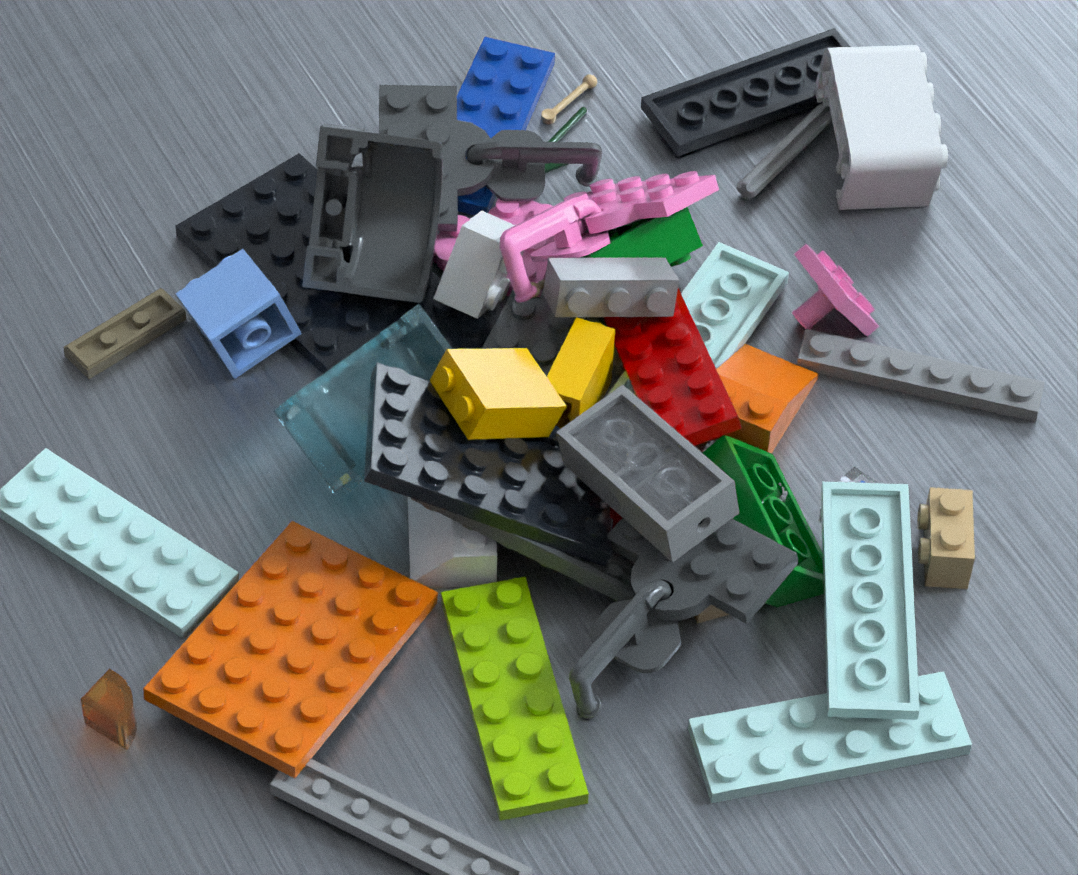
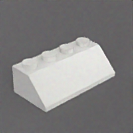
M408 497L410 579L429 588L471 587L497 582V544L495 540L477 531L469 530L460 523L436 511L428 510L422 504Z

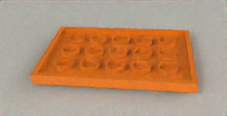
M291 521L143 688L144 700L295 779L436 606L438 592L309 528Z

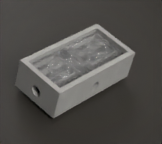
M621 385L556 432L563 464L672 563L739 514L734 480L624 385Z

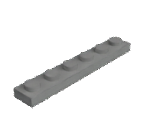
M809 329L805 331L797 360V365L818 374L1032 422L1037 420L1045 384L1044 381Z
M313 759L308 761L295 779L279 771L270 783L272 795L431 875H533L532 868Z

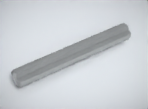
M823 102L818 104L737 183L736 189L745 200H750L760 193L832 122L830 107L824 106Z

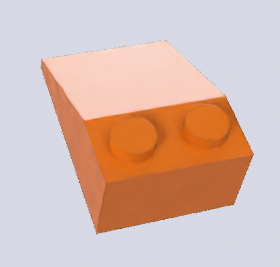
M744 344L716 369L738 414L742 427L725 435L773 453L816 383L818 373Z

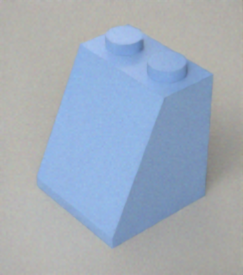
M244 249L224 258L219 265L200 278L193 279L185 288L176 293L189 316L234 379L302 334L278 291Z

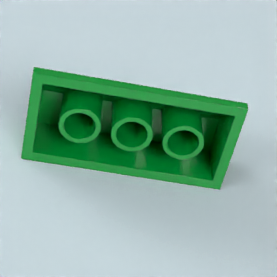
M727 435L721 436L702 453L735 482L739 514L732 519L797 553V566L765 604L778 608L824 594L823 552L774 455ZM781 487H784V491L788 492L784 503L778 499L782 495Z

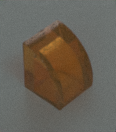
M109 668L80 699L86 725L127 750L132 744L137 731L133 695L125 679Z

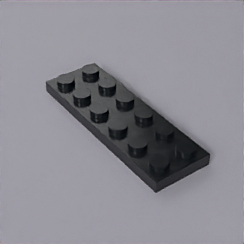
M833 28L641 97V109L678 157L821 104L822 102H817L814 87L826 48L850 46L839 32Z

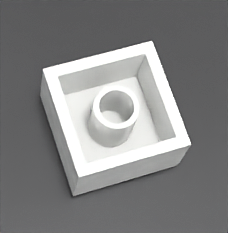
M480 211L463 224L433 299L477 319L486 310H493L498 301L502 302L511 283L506 278L507 270L500 250V237L505 230L515 225L484 211Z

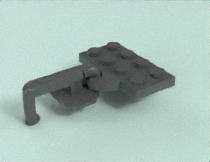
M379 85V134L439 141L443 145L444 175L438 231H457V196L473 194L484 186L502 201H532L537 199L545 188V163L583 164V166L576 170L577 181L586 187H590L591 184L597 182L602 149L596 143L543 142L538 134L529 130H501L490 138L485 130L475 124L457 120V86Z
M622 518L606 536L612 541L613 551L635 562L631 572V587L634 598L610 604L591 626L590 636L593 645L578 660L569 673V680L578 714L582 718L592 719L600 713L602 702L596 694H593L591 683L613 658L640 673H652L664 667L681 646L678 620H685L699 615L707 607L713 605L747 624L797 566V553L731 519L672 563Z

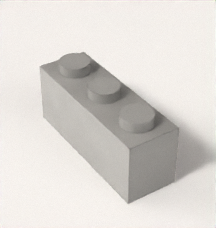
M548 258L543 295L555 317H667L674 315L679 279L666 258Z

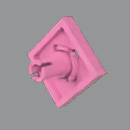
M805 244L794 254L817 283L819 289L800 307L792 311L794 317L805 329L811 330L817 322L834 308L842 313L867 337L879 327L870 315L875 310L861 292L856 291L852 286L854 283L839 265L837 266L825 251L822 250L819 254H816Z

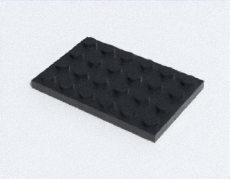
M376 363L370 375L364 482L605 566L612 556V541L606 536L611 531L610 506L563 464L556 434L561 428L555 425L549 437L468 440L431 382L410 375L400 368H391Z

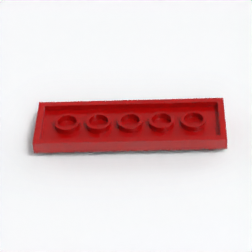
M679 288L673 316L603 317L605 325L615 329L614 346L635 395L693 446L742 428L738 414Z

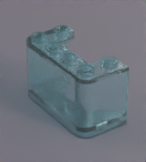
M418 304L401 316L397 322L381 331L377 336L322 376L294 393L273 412L333 493L341 488L346 495L364 482L370 375L376 363L391 368H400L410 375L429 381L446 349H452V347L420 304Z

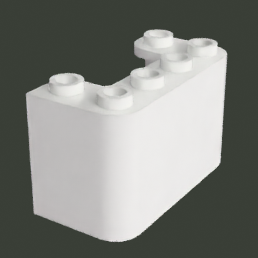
M917 45L826 48L814 88L817 102H823L824 106L830 107L839 151L836 170L837 174L841 173L842 179H845L842 190H837L836 192L839 210L925 207L930 205L934 191L939 190L941 169L946 168L948 164L947 146L941 144L940 141L941 119L940 115L934 113L933 110L934 88L931 82L927 83L926 79L927 57L925 52H920Z

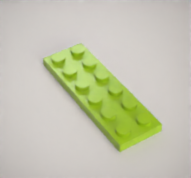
M526 577L441 592L444 616L499 820L502 821L588 804V789Z

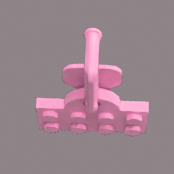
M697 171L680 174L673 179H669L668 174H660L650 177L645 181H641L640 176L626 178L617 184H614L612 179L597 181L590 185L591 191L571 194L565 197L563 202L505 230L500 237V250L511 286L516 294V302H526L537 293V288L531 285L527 276L521 251L554 236V242L530 254L533 262L548 261V258H580L589 255L610 244L608 230L626 225L638 219L668 217L718 191L719 187L715 175L698 176Z

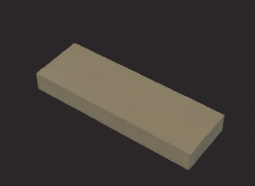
M160 288L64 346L65 357L84 376L91 379L187 320L186 310L164 289Z

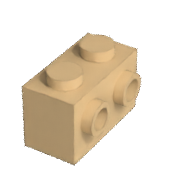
M930 487L927 503L919 504L917 527L924 531V538L919 540L918 563L924 564L925 586L968 589L975 561L973 491Z

